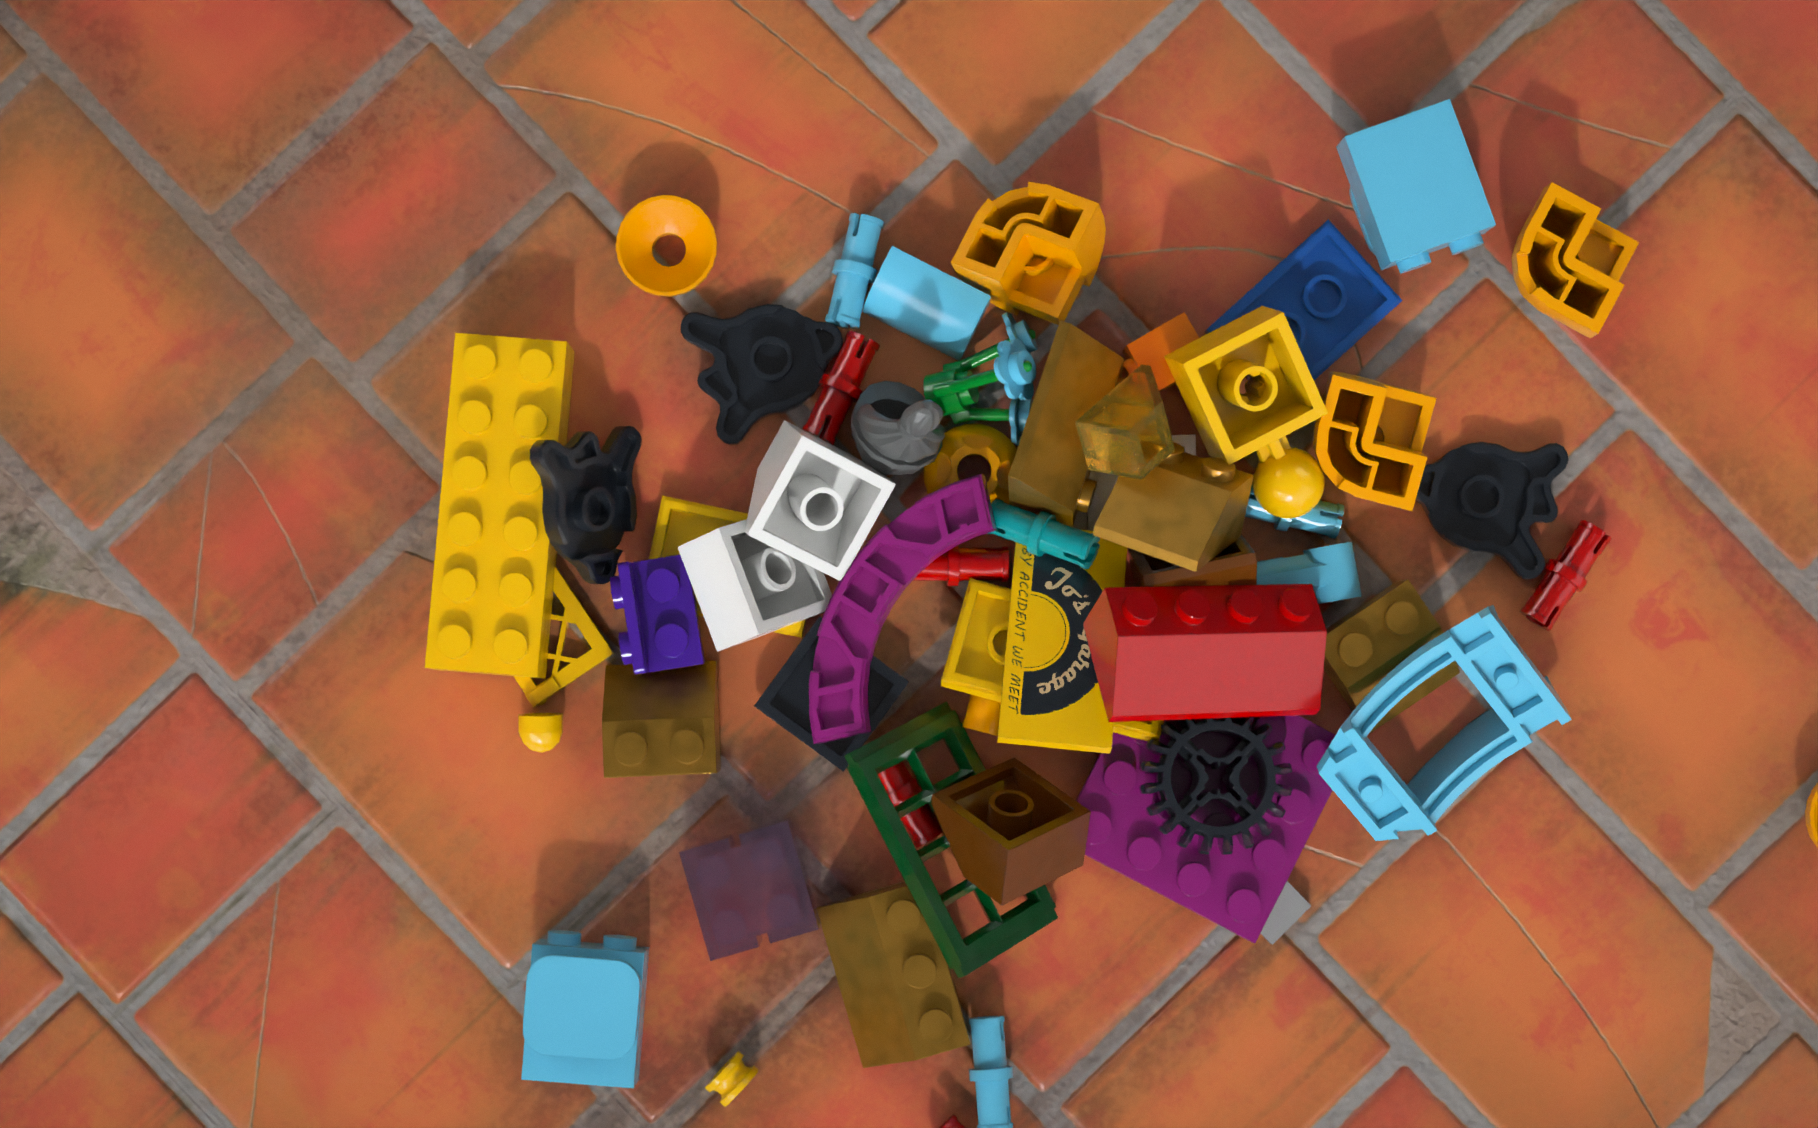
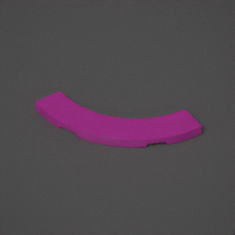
M979 474L951 483L916 501L915 505L905 510L890 524L884 525L857 554L842 580L839 581L819 626L817 634L819 639L814 655L813 671H810L809 716L813 744L871 732L868 712L870 665L877 639L893 605L914 578L939 556L974 537L997 530L984 475Z

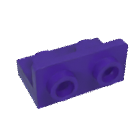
M681 555L617 563L619 575L610 577V586L615 610L624 608L627 631L619 632V645L623 664H633L634 674L705 664L695 593Z

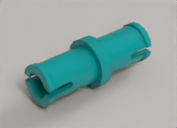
M995 499L991 503L997 530L988 534H995L1027 546L1028 553L1038 557L1047 553L1077 564L1083 569H1089L1093 564L1100 546L1098 543L1100 538L1094 536L1093 533L1057 522L1056 516L1046 511L1035 514L1007 504L1000 499Z

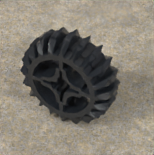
M1251 716L1241 717L1237 723L1232 722L1233 718L1199 719L1197 723L1194 719L1178 720L1182 727V730L1178 731L1169 722H1164L1161 725V733L1169 740L1167 745L1156 740H1149L1146 744V748L1150 752L1160 756L1158 763L1143 761L1139 766L1142 772L1156 773V782L1145 783L1139 786L1141 794L1157 792L1160 801L1146 807L1147 814L1153 816L1165 810L1169 815L1160 824L1158 830L1162 834H1168L1179 825L1182 827V830L1177 837L1176 844L1186 848L1191 843L1194 835H1198V853L1206 855L1209 854L1212 848L1213 838H1217L1221 854L1228 855L1233 852L1232 836L1236 835L1243 848L1248 849L1254 846V839L1249 830L1250 827H1253L1263 836H1268L1272 832V828L1262 816L1266 812L1273 817L1281 818L1286 812L1281 805L1272 802L1273 795L1290 796L1292 793L1290 786L1276 784V775L1292 772L1291 764L1282 763L1274 765L1271 757L1285 750L1284 743L1277 742L1266 747L1262 742L1270 735L1273 729L1270 724L1265 723L1252 732L1249 730V727L1254 717ZM1218 732L1229 735L1240 741V743L1221 758L1210 756L1202 748L1198 749L1189 739L1200 733ZM1177 753L1182 756L1183 762L1192 774L1191 787L1179 803L1174 796L1171 785V770ZM1251 755L1256 762L1259 772V788L1253 804L1247 799L1248 795L1240 786L1239 781L1240 771ZM1234 760L1225 770L1227 773L1222 778L1227 792L1220 793V789L1216 788L1212 789L1211 792H1204L1197 797L1205 788L1204 784L1209 779L1204 771V765L1210 764L1213 770L1220 766L1229 765ZM1215 799L1225 804L1229 809L1232 808L1241 818L1228 825L1217 827L1200 823L1190 816L1208 801Z

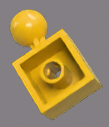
M1261 306L1164 356L1208 454L1212 457L1222 458L1230 465L1256 451L1260 462L1254 471L1252 481L1253 492L1260 506L1271 515L1291 519L1301 517L1314 509L1324 491L1323 471L1312 455L1304 450L1290 447L1286 435L1328 414L1284 312ZM1246 375H1250L1251 379L1245 383L1246 393L1241 394V381Z

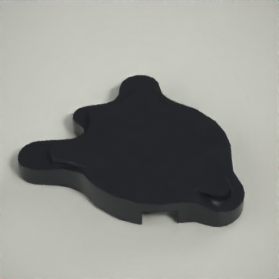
M765 304L749 308L737 316L725 319L691 312L683 318L680 328L681 334L687 342L714 356L713 366L699 373L697 383L703 392L716 400L720 405L716 431L717 436L728 445H737L742 442L751 427L762 418L787 413L805 404L819 388V382L829 362L840 353L843 346L842 334L834 324L814 321L797 311L777 304Z
M632 426L615 427L602 449H600L598 437L591 431L577 432L565 446H562L555 440H537L530 449L531 464L539 474L543 487L542 515L549 541L558 554L575 566L582 579L590 584H606L610 581L611 576H615L618 559L623 550L616 548L620 544L624 532H633L635 530L637 505L632 484V472L635 459L641 447L642 438L640 433Z
M1486 442L1465 444L1449 451L1433 464L1425 465L1416 501L1422 505L1432 527L1441 538L1452 546L1470 552L1492 553L1507 563L1518 577L1526 580L1534 579L1544 570L1545 559L1530 535V526L1533 523H1550L1557 517L1558 508L1551 492V483L1566 468L1569 460L1565 448L1557 443H1549L1529 452L1512 451L1499 444Z

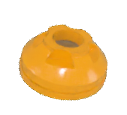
M660 195L638 203L626 214L616 236V253L624 274L635 286L644 292L656 296L672 297L695 289L707 278L717 256V238L710 219L699 206L688 199L678 196ZM667 235L679 237L684 241L686 247L683 260L671 267L659 264L653 254L656 242L661 237Z
M964 424L945 432L946 436L942 440L943 446L935 461L924 467V484L927 494L960 481L957 474L959 463L967 456L977 455L986 459L991 468V476L987 482L990 502L992 503L995 499H1000L1009 504L1008 475L1017 451L1012 441L1002 432L982 424Z

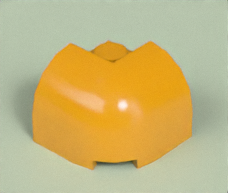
M1028 182V187L1010 190L993 201L988 198L984 202L967 229L951 264L963 282L990 295V303L1016 316L1021 310L1059 325L1060 320L1065 321L1082 285L1090 287L1104 248L1106 234L1105 218L1097 202L1051 185Z
M1551 182L1544 187L1518 235L1512 254L1513 277L1519 293L1538 311L1591 338L1599 334L1624 287V284L1619 282L1639 242L1597 220L1596 218L1601 208Z
M1330 371L1322 397L1328 414L1316 419L1314 427L1313 449L1322 471L1337 488L1355 497L1413 511L1427 461V456L1422 453V448L1437 398L1432 395L1380 383L1377 380Z

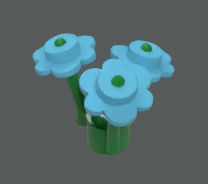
M1006 312L1002 314V318L1006 325L1008 339L963 360L943 364L942 372L925 376L923 389L925 400L930 399L936 402L942 408L943 416L951 415L954 424L971 420L1009 421L1011 441L1018 446L1033 403L1031 398L1034 395L1033 381L1036 378V365L1030 353L1038 350L1035 341L1036 332L1029 328L1026 321L1022 320L1016 323L1013 315ZM996 358L993 370L975 375L968 371ZM996 381L1004 384L1007 396L1012 399L1009 409L971 408V404L977 403L979 400L978 386Z

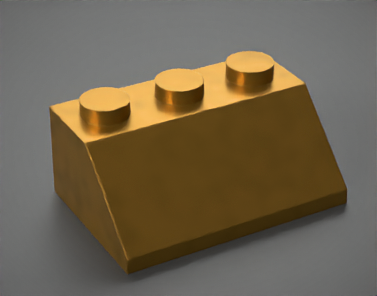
M1061 320L1059 322L1008 475L1010 505L1035 514H1039L1041 511L1052 513L1056 516L1057 522L1073 527L1078 511L1088 513L1097 481L1089 479L1094 460L1105 462L1114 430L1105 427L1111 409L1122 410L1130 379L1122 377L1123 357L1071 323Z
M905 881L816 908L863 1068L916 1061L970 1045L969 1033L950 968Z

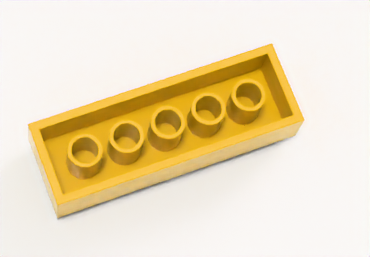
M455 333L425 668L441 671L546 679L557 551L550 543L545 531L542 515L543 487L539 474L531 464L530 449L537 440H555L562 446L567 444L575 351L567 341Z

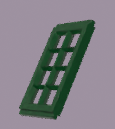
M946 701L846 754L844 757L849 765L846 768L949 968L954 969L958 978H961L1058 919V916L1054 910L1056 905L1046 885L1024 894L1026 901L1001 916L991 897L967 879L939 895L923 862L950 847L945 834L923 848L916 850L900 818L928 803L943 832L931 805L932 794L986 770L965 728L962 727L963 724L956 711H952ZM943 739L959 771L932 785L916 753ZM906 760L921 792L894 807L878 774ZM973 891L989 923L962 939L946 906Z

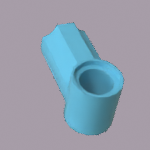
M1352 542L1303 550L1304 555L1257 561V585L1312 584L1318 604L1362 596Z

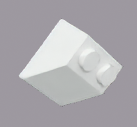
M784 420L757 469L744 532L841 581L896 484L881 472L864 464L862 460Z
M747 519L717 528L678 547L717 652L826 611L832 596L823 572L747 535L744 532Z

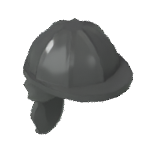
M882 381L869 385L860 395L851 418L852 438L855 441L863 463L871 466L883 475L913 474L933 463L943 446L942 440L946 436L945 429L940 424L943 411L936 402L930 399L925 400V397L916 389L900 382Z

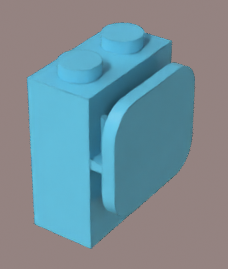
M1450 99L1344 136L1336 146L1350 184L1349 195L1366 244L1369 250L1376 256L1381 270L1397 265L1399 273L1402 274L1431 263L1429 253L1448 246L1452 255L1473 249L1484 244L1481 235L1496 225Z
M561 930L548 931L547 939H539L532 944L531 966L527 974L524 1004L523 1036L525 1040L521 1080L622 1088L635 1087L639 1081L650 947L636 946L637 937L626 935H604L603 944L581 942V933Z

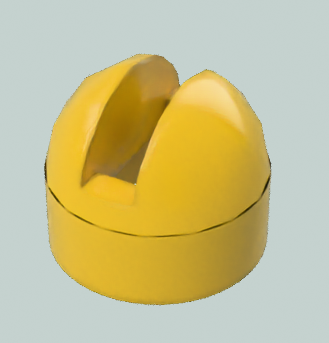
M519 714V737L532 751L542 753L553 749L560 741L563 733V714Z

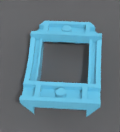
M1491 605L1429 641L1390 671L1365 696L1342 724L1318 762L1317 769L1320 776L1375 841L1399 839L1397 832L1423 829L1429 836L1438 831L1435 823L1456 798L1488 770L1532 743L1531 734L1557 719L1561 725L1572 719L1547 676L1543 677L1499 619L1494 605ZM1456 661L1492 708L1467 724L1406 785L1367 735L1403 697L1430 676Z

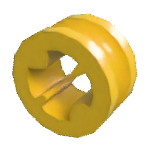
M740 1051L736 1052L705 1086L709 1093L717 1091L721 1095L720 1103L724 1107L748 1085L759 1071L755 1065L752 1067L744 1065L742 1061L744 1055Z

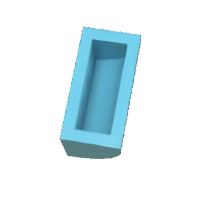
M891 246L871 287L862 312L960 361L990 304L991 296Z

